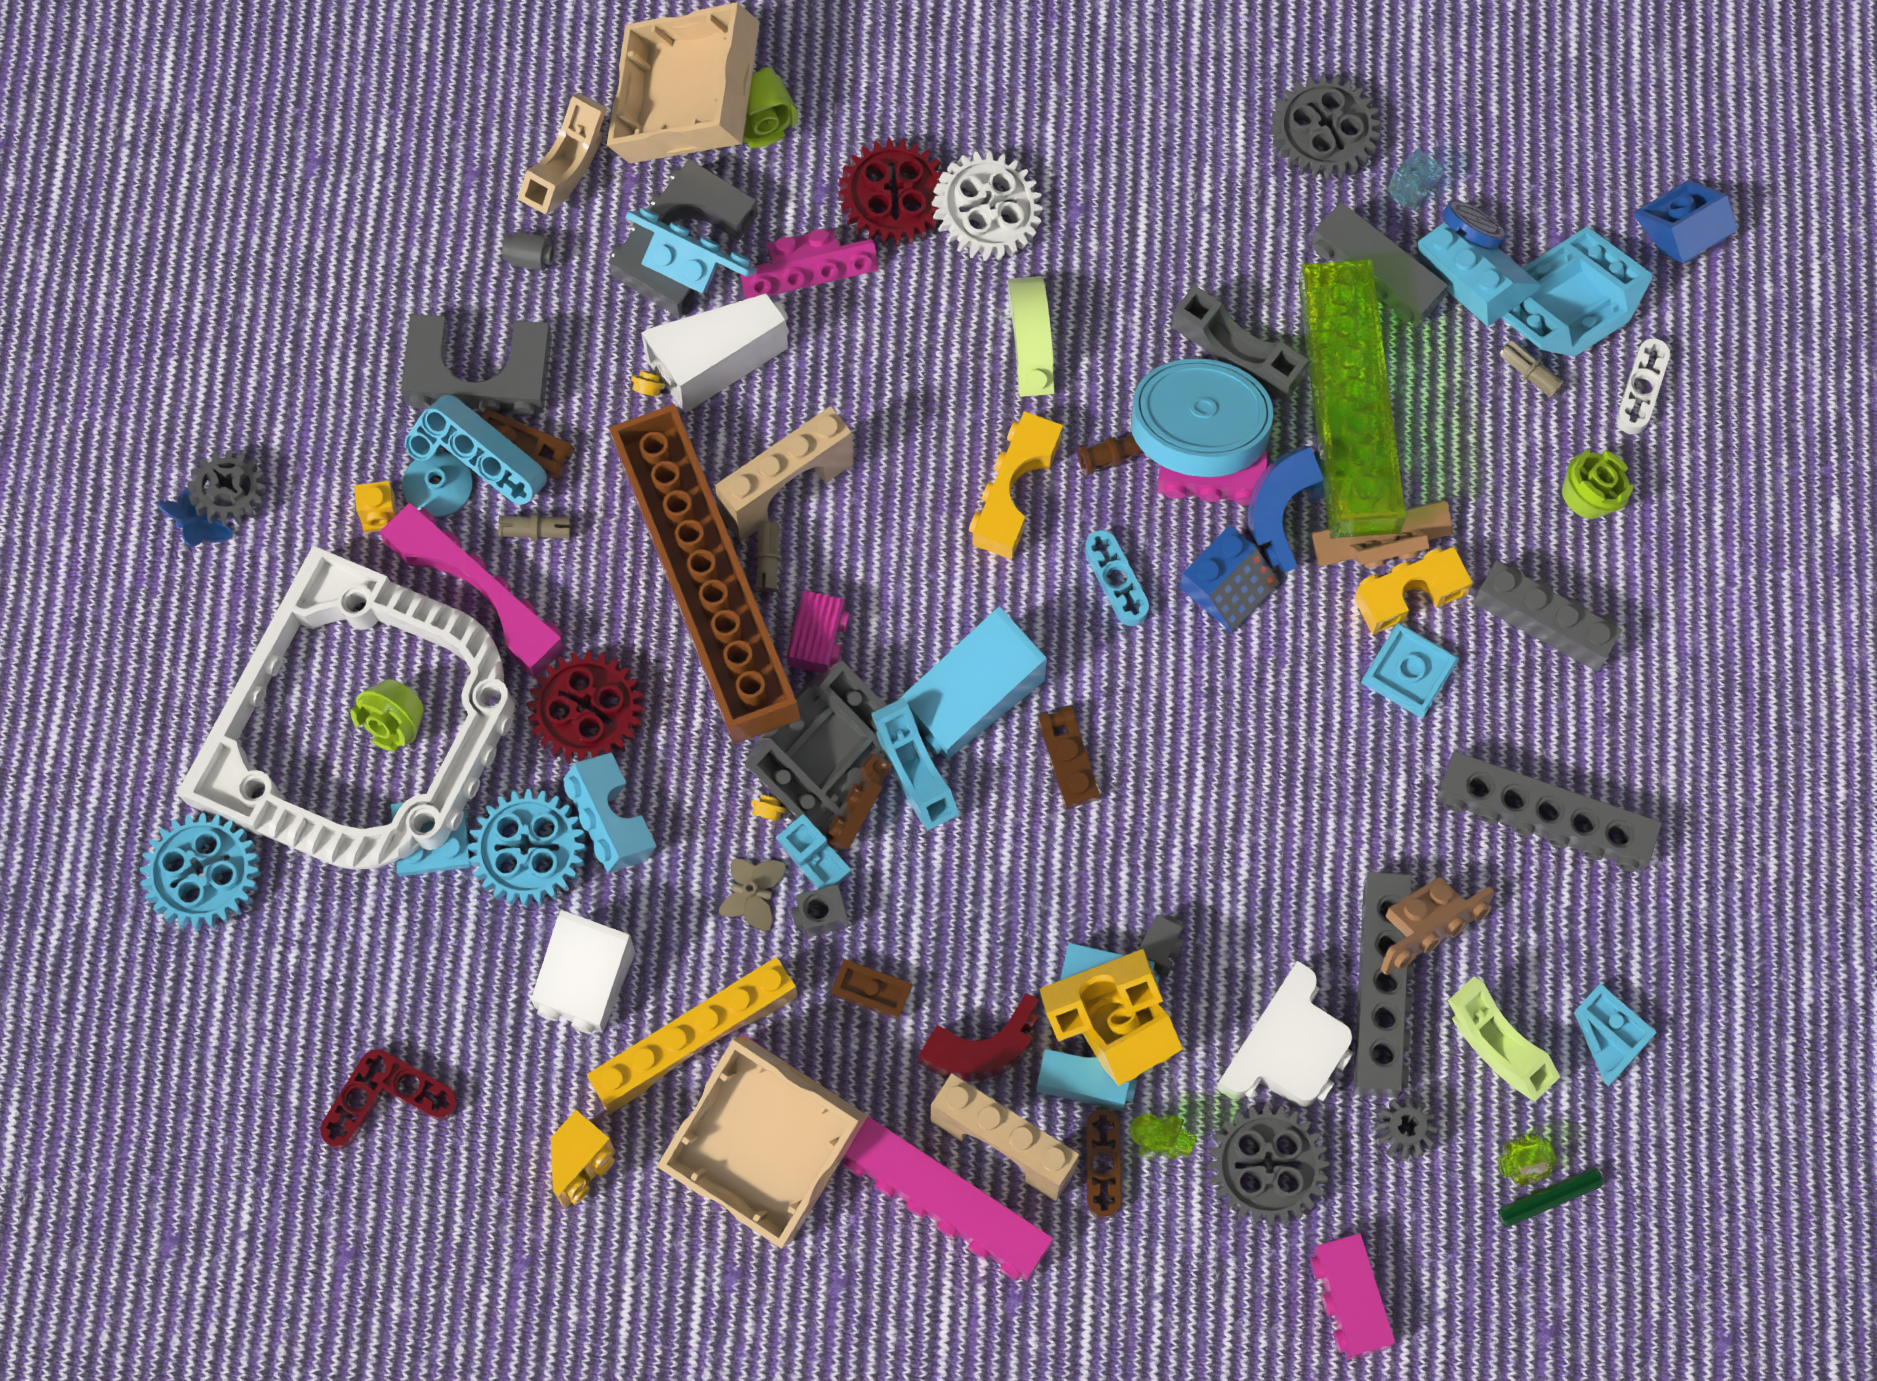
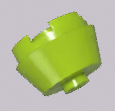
M1587 449L1570 461L1562 486V495L1566 504L1576 514L1587 519H1597L1622 509L1627 504L1634 485H1629V480L1625 474L1628 467L1619 457L1606 450L1603 454L1595 452L1590 453V449Z
M386 679L358 694L356 704L350 713L352 721L357 728L362 724L368 732L375 736L371 740L373 744L388 751H396L399 746L404 747L415 740L424 713V707L419 697L409 687L398 681Z

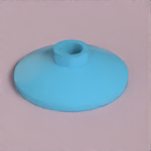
M440 451L425 461L415 459L405 471L402 481V490L407 503L410 502L418 510L422 507L425 508L434 518L447 517L458 512L469 500L473 487L472 476L467 465L455 455ZM432 477H442L438 484L430 483Z

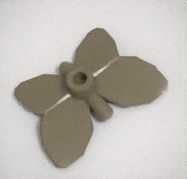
M733 859L730 864L731 873L737 884H733L731 889L735 893L724 900L719 908V913L726 917L744 915L747 923L755 929L767 932L771 929L773 918L770 906L762 898L771 899L772 892L762 889L774 887L783 878L786 866L784 862L776 860L762 861L754 866L747 860Z

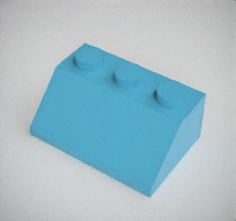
M1444 222L1418 241L1419 263L1448 285L1446 290L1487 327L1540 289V284L1499 248L1489 250L1477 246L1464 237L1466 233L1461 228L1458 231H1453Z

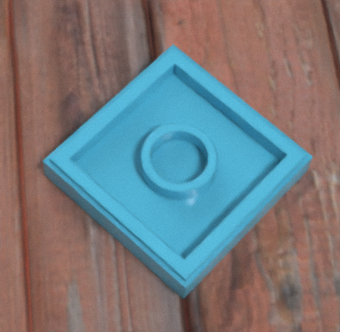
M1397 622L1361 683L1423 719L1457 664L1459 657Z

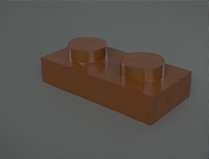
M843 959L831 990V996L900 1021L913 986L912 983Z

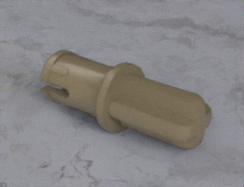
M1514 340L1509 341L1502 348L1500 356L1524 375L1522 377L1524 381L1526 379L1530 380L1548 395L1547 397L1551 398L1565 382L1541 363L1542 359L1540 357L1538 359L1534 358Z
M765 521L759 525L758 553L754 554V560L757 561L755 591L767 593V588H769L770 593L777 592L778 562L782 561V556L778 554L780 526L776 522Z

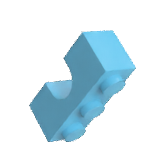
M612 752L574 763L563 779L567 796L573 799L579 812L580 823L583 829L588 831L594 844L595 855L603 863L607 873L645 862L657 846L642 815L633 818H622L613 813L608 805V801L615 800L627 784Z

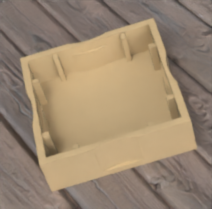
M736 2L697 10L681 17H661L626 24L619 63V86L613 102L607 146L631 164L742 144L760 22Z
M743 1035L732 1039L705 1084L703 1095L697 1107L683 1121L657 1167L700 1196L707 1197L721 1204L737 1220L782 1249L793 1242L868 1115Z

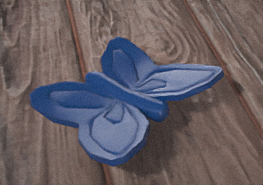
M188 488L184 489L178 496L177 502L161 501L158 504L159 509L167 516L178 520L176 526L183 528L181 532L183 540L190 547L199 545L203 540L212 543L225 542L233 536V532L228 525L223 526L222 522L218 520L211 524L208 522L207 513L202 516L197 514V505H191L189 499L191 493Z

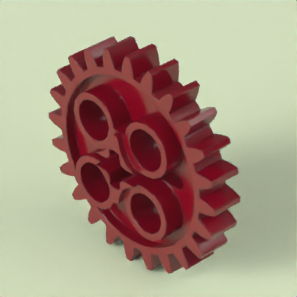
M888 138L886 147L882 148L876 140L871 152L866 147H861L862 158L851 155L850 163L852 166L844 165L843 175L845 177L839 178V187L842 190L838 191V200L844 201L841 204V213H850L847 216V224L851 225L858 222L856 232L858 235L867 230L869 231V239L874 240L876 236H881L882 246L886 245L889 238H893L896 247H899L903 237L911 245L913 244L915 233L924 239L926 238V227L932 230L936 229L937 221L933 218V215L940 208L932 206L935 196H938L933 191L937 183H941L939 178L944 171L937 172L940 165L939 160L928 162L930 158L929 150L920 155L918 154V143H915L911 149H907L905 139H902L899 146L894 147L891 138ZM890 165L894 166L895 191L898 195L897 211L899 216L897 220L892 217V195L889 190L890 174L888 169ZM912 172L917 177L909 180L903 178L901 174ZM879 174L883 179L875 182L869 180L867 176ZM914 203L920 209L909 211L905 209L904 205ZM875 205H881L886 211L874 213L870 208Z
M590 651L586 652L584 660H579L577 654L572 652V662L566 663L562 657H559L558 663L560 667L558 669L550 665L546 666L548 678L537 675L536 680L541 689L530 688V694L536 701L527 702L528 710L534 712V714L528 716V721L530 725H538L532 732L535 738L543 737L540 742L543 749L553 745L551 751L553 758L556 759L564 752L566 764H570L575 756L579 757V761L587 760V757L594 758L601 754L611 753L615 747L625 752L623 740L635 741L636 738L631 728L639 729L642 727L641 720L634 716L644 714L643 706L637 704L643 701L642 692L635 691L639 687L637 679L628 680L631 675L628 667L618 672L620 666L618 659H614L608 665L606 664L605 653H601L597 661L592 659ZM585 679L590 682L589 686L582 691L572 688V685L577 680ZM560 692H565V693H567L573 700H570V699H568V698H566V697H564V696H559V693H560ZM609 697H615L620 700L619 704L612 709L601 706L603 701ZM578 704L585 708L591 704L593 712L585 709L580 713ZM566 708L570 711L566 718L557 720L552 717L557 709ZM599 717L613 721L612 725L605 724ZM589 726L598 727L600 729L599 733L592 738H586L581 735L583 730Z

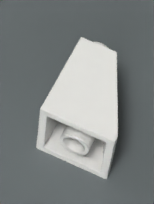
M561 910L531 998L534 1008L538 1009L537 1014L551 1021H558L559 1017L572 1022L571 1026L587 1034H592L593 1030L603 1033L636 953L630 935Z

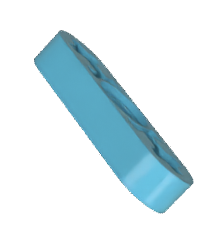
M1099 530L1093 532L1086 540L1085 555L1115 614L1127 626H1137L1143 623L1148 614L1149 603L1116 538L1108 531ZM1096 542H1100L1102 546L1109 545L1107 547V557L1110 562L1105 566V558L1102 552H1094ZM1113 570H1119L1126 575L1127 581L1121 586H1113L1107 581L1106 576ZM1128 591L1131 603L1134 606L1140 605L1137 615H1134L1132 611L1125 612L1127 601L1124 594Z

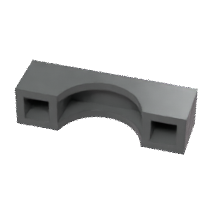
M1196 285L1192 286L1174 310L1173 329L1223 362L1250 374L1266 390L1284 402L1287 401L1305 377L1309 359L1281 341L1271 343L1252 336L1234 322L1225 310L1222 302Z

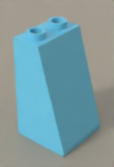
M999 606L901 698H904L908 703L916 726L925 735L923 740L928 748L936 755L941 753L948 760L1045 681L1047 658Z

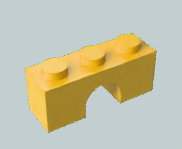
M1455 547L1444 551L1442 548H1437L1425 554L1423 560L1411 564L1410 561H1406L1395 566L1391 570L1392 573L1382 577L1375 574L1365 578L1360 582L1354 599L1372 635L1395 626L1397 622L1403 623L1409 609L1402 594L1406 591L1417 589L1425 592L1431 598L1434 606L1438 608L1467 596L1473 582Z
M1144 949L1039 988L1047 1017L1058 1042L1093 1029L1091 1022L1093 1014L1107 1004H1123L1129 1015L1163 1002L1156 978Z

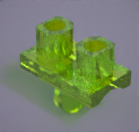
M1142 1114L1134 1118L1130 1126L1132 1139L1138 1145L1143 1146L1138 1154L1147 1159L1164 1156L1173 1160L1178 1155L1189 1157L1197 1136L1181 1129L1184 1119L1176 1115L1157 1118L1152 1114Z

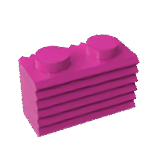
M807 590L803 591L786 655L787 666L823 673L831 665L839 662L842 645L837 644L840 632L846 633L850 618V612L845 611L844 599L820 593L816 594Z

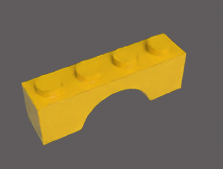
M1025 411L1020 422L1013 421L1007 440L1011 441L1008 451L1000 452L994 468L998 472L995 482L988 481L982 496V501L986 502L982 513L975 512L969 527V531L973 533V546L1012 560L1025 529V516L1012 502L1010 496L1011 488L1022 475L1029 471L1050 469L1062 440L1063 425Z

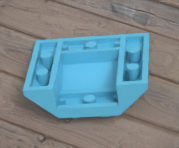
M1585 227L1522 268L1540 284V289L1501 318L1541 350L1575 357L1630 321L1653 279L1652 273L1589 227Z

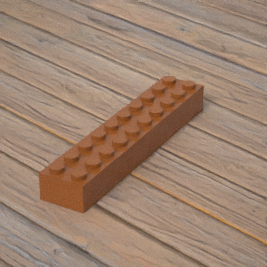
M675 403L609 427L615 450L732 744H737L801 720L797 701Z

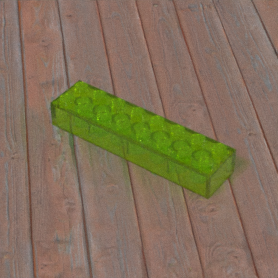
M1372 259L1302 264L1298 284L1307 357L1309 359L1308 365L1321 470L1324 478L1323 486L1330 539L1401 534L1406 514Z

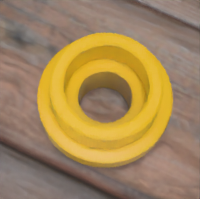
M640 370L639 375H632L631 381L634 382L632 390L650 396L659 397L660 391L665 389L666 383L659 381L660 374L646 370Z
M762 794L759 801L752 800L750 804L754 806L752 815L780 822L782 813L786 814L787 809L780 807L781 801L779 799Z

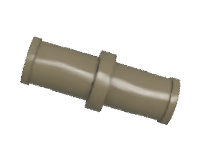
M531 513V517L499 515V538L529 537L531 541H538V538L570 539V517H539L538 513Z

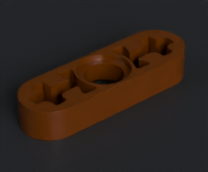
M1098 1109L1092 1112L1086 1123L1087 1208L1098 1219L1112 1218L1118 1212L1121 1204L1120 1122L1116 1114L1108 1109ZM1100 1118H1105L1107 1125H1113V1129L1107 1131L1106 1145L1114 1143V1148L1109 1146L1092 1148V1143L1099 1145L1100 1142L1099 1130L1092 1128V1125L1098 1124ZM1106 1154L1113 1159L1114 1168L1111 1172L1100 1174L1095 1171L1092 1161L1097 1155ZM1092 1180L1098 1182L1115 1180V1185H1107V1197L1114 1199L1115 1203L1109 1204L1108 1209L1105 1211L1101 1210L1100 1204L1093 1201V1199H1098L1100 1196V1184L1092 1185Z

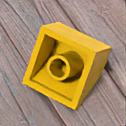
M1107 1004L1093 1014L1091 1018L1093 1029L1082 1032L1102 1067L1118 1086L1137 1078L1139 1074L1158 1063L1167 1061L1171 1056L1183 1050L1169 1015L1159 1004L1129 1015L1123 1004Z

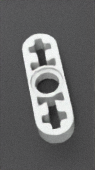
M1659 339L1644 341L1636 354L1616 418L1619 428L1625 433L1638 434L1642 432L1651 418L1670 358L1669 347ZM1650 351L1657 352V359L1652 370L1645 369L1649 360L1648 354ZM1638 379L1648 380L1653 387V391L1648 394H1642L1635 389L1634 382ZM1638 403L1641 404L1637 414L1638 419L1636 423L1629 421V414L1634 404Z

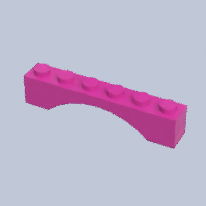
M409 502L379 531L384 544L408 566L427 567L447 572L464 580L478 590L492 605L501 620L509 657L535 679L537 675L546 669L547 665H550L565 650L561 639L562 632L550 620H547L545 623L535 615L537 610L527 599L522 597L518 600L511 594V586L501 576L496 575L492 577L485 570L487 566L474 552L468 555L460 548L462 543L451 531L446 530L443 533L435 526L437 523L436 519L425 508L422 507L418 510Z

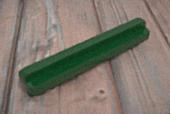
M1591 1168L1501 1207L1498 1210L1499 1218L1505 1227L1513 1226L1601 1188L1604 1184L1603 1178L1597 1168Z

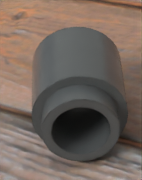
M515 232L514 235H506L502 247V258L504 261L510 262L511 266L545 271L547 266L552 265L554 262L555 245H552L550 238L546 236Z

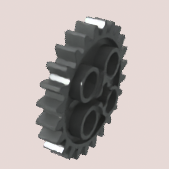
M1321 75L1320 81L1315 84L1311 77H1307L1306 87H1303L1299 82H1295L1293 92L1286 89L1283 100H1277L1276 111L1272 112L1271 122L1273 124H1271L1270 134L1276 135L1273 138V147H1281L1278 157L1284 158L1289 156L1287 166L1289 168L1299 164L1300 175H1303L1308 169L1312 170V179L1314 180L1318 177L1319 172H1324L1327 181H1330L1332 172H1336L1340 179H1343L1346 168L1355 174L1358 163L1366 166L1369 158L1368 155H1374L1375 144H1378L1380 138L1378 131L1380 130L1381 121L1375 120L1379 110L1377 108L1369 109L1373 100L1372 97L1361 99L1363 88L1361 87L1353 92L1350 90L1352 81L1349 80L1344 86L1339 85L1338 76L1334 77L1332 83H1327L1325 76ZM1332 104L1337 109H1327L1323 105ZM1304 120L1308 125H1299L1295 121ZM1351 130L1355 135H1346L1342 131ZM1323 146L1327 151H1318L1314 147Z
M1268 1104L1264 1105L1262 1115H1258L1254 1107L1251 1106L1248 1109L1247 1119L1239 1112L1235 1113L1234 1120L1236 1126L1227 1121L1223 1123L1222 1127L1227 1136L1215 1134L1214 1141L1221 1147H1210L1208 1152L1209 1155L1217 1158V1161H1212L1207 1165V1170L1217 1172V1175L1210 1179L1209 1184L1221 1185L1222 1188L1216 1193L1215 1197L1216 1199L1226 1196L1229 1198L1225 1208L1226 1211L1231 1210L1235 1206L1240 1208L1238 1220H1241L1249 1213L1252 1215L1253 1226L1257 1224L1260 1217H1265L1268 1228H1271L1273 1225L1274 1217H1278L1283 1226L1288 1223V1213H1291L1299 1220L1302 1217L1300 1206L1310 1211L1314 1207L1309 1196L1315 1198L1322 1196L1323 1192L1316 1184H1326L1328 1181V1177L1319 1173V1171L1329 1167V1162L1319 1160V1157L1327 1151V1148L1324 1146L1315 1147L1314 1143L1317 1142L1321 1135L1320 1133L1311 1135L1307 1133L1311 1124L1310 1121L1298 1125L1296 1123L1298 1112L1295 1111L1288 1119L1284 1117L1283 1106H1280L1276 1115L1271 1114ZM1245 1139L1254 1141L1258 1146V1153L1251 1156L1245 1155L1239 1148V1142ZM1281 1139L1290 1140L1295 1145V1153L1283 1155L1278 1151L1276 1142ZM1264 1158H1269L1271 1165H1285L1298 1162L1301 1164V1168L1276 1166L1272 1173H1266V1168L1263 1166L1237 1169L1235 1164L1261 1165ZM1246 1176L1254 1177L1259 1182L1260 1189L1254 1193L1246 1192L1241 1187L1240 1179ZM1290 1176L1295 1180L1297 1190L1290 1193L1284 1192L1278 1186V1178Z

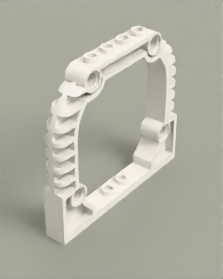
M312 546L177 794L189 806L214 817L216 814L220 815L222 820L226 822L232 820L237 827L260 837L262 835L337 867L352 870L376 869L400 858H407L417 851L419 847L427 850L437 849L446 842L451 831L457 830L460 826L464 814L462 810L467 800L472 799L476 795L480 786L479 778L484 768H488L494 761L497 751L495 747L501 735L505 736L509 732L513 722L514 700L504 684L503 666L496 644L486 629L464 612L392 583L383 574ZM363 602L366 603V606L362 610L357 612L353 611V608L357 604ZM346 619L353 628L365 630L373 627L380 621L447 648L466 661L471 669V673L462 691V703L468 716L427 794L416 795L405 801L397 811L392 823L367 829L340 825L282 800L277 786L267 774L258 770L251 771L246 752L237 742L253 710L262 704L266 695V687L271 677L279 673L283 664L282 657L300 625L315 629L324 624ZM494 696L501 697L498 704L486 706L490 698ZM262 787L265 788L262 796L255 799L251 798L255 790ZM430 821L435 822L431 831L427 833L420 832L423 824Z

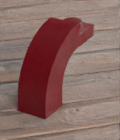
M1026 992L1002 1031L985 1040H966L937 1024L918 1055V1064L946 1078H949L952 1073L963 1081L985 1080L1006 1072L1021 1061L1032 1047L1033 1038L1023 1032L1026 1030L1030 1033L1040 1018L1041 1013L1036 1011L1039 999Z

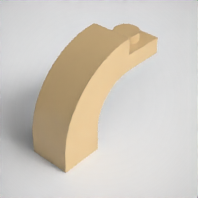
M579 92L572 96L562 128L554 145L539 163L527 169L517 198L518 200L547 215L568 198L586 173L598 150L604 134L600 132V128L607 107Z

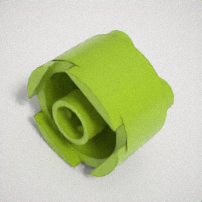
M770 67L762 68L757 73L752 74L743 142L748 143L750 148H761L781 140L786 136L784 130L790 124L793 128L798 121V111L783 80Z

